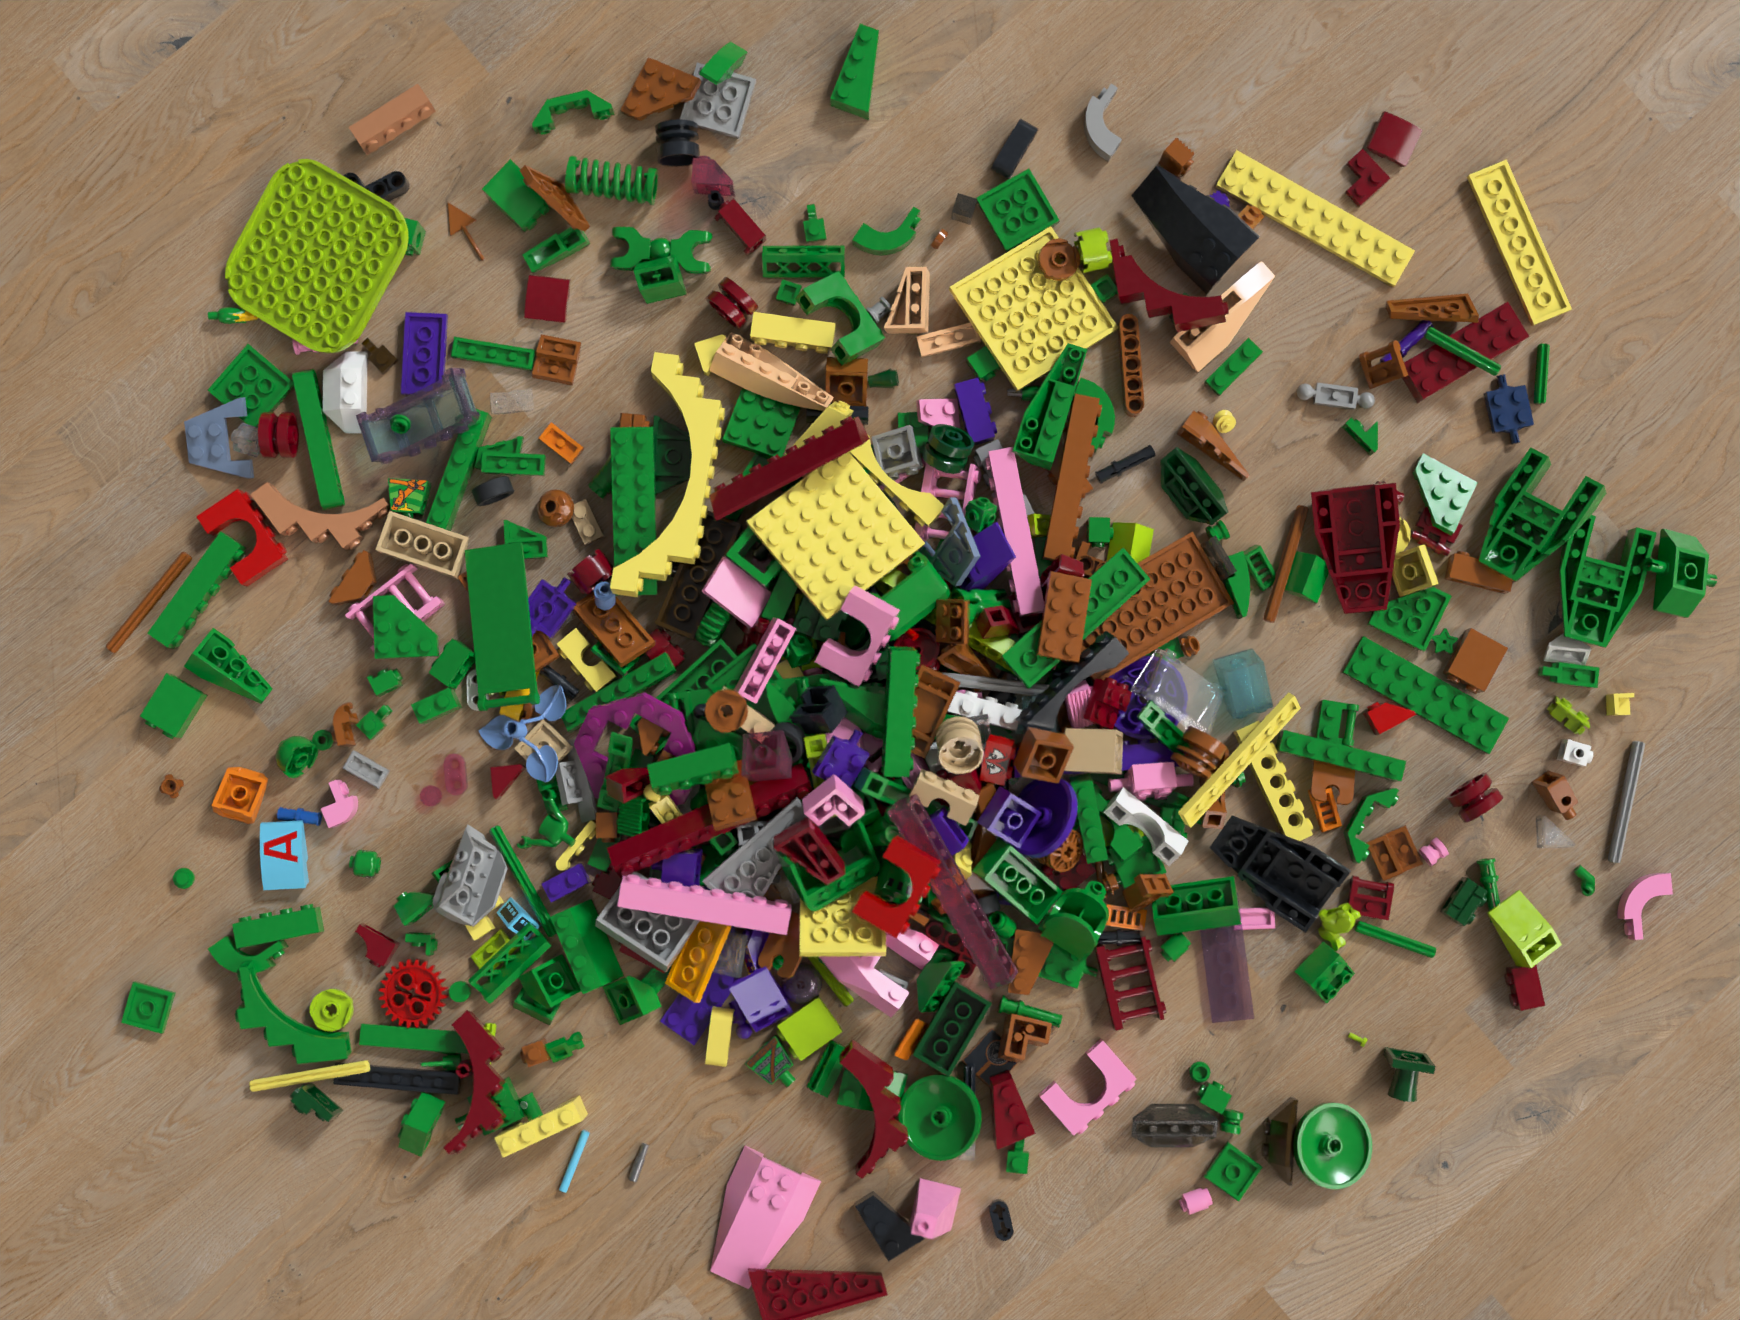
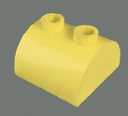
M1425 544L1395 555L1392 577L1399 597L1439 584Z

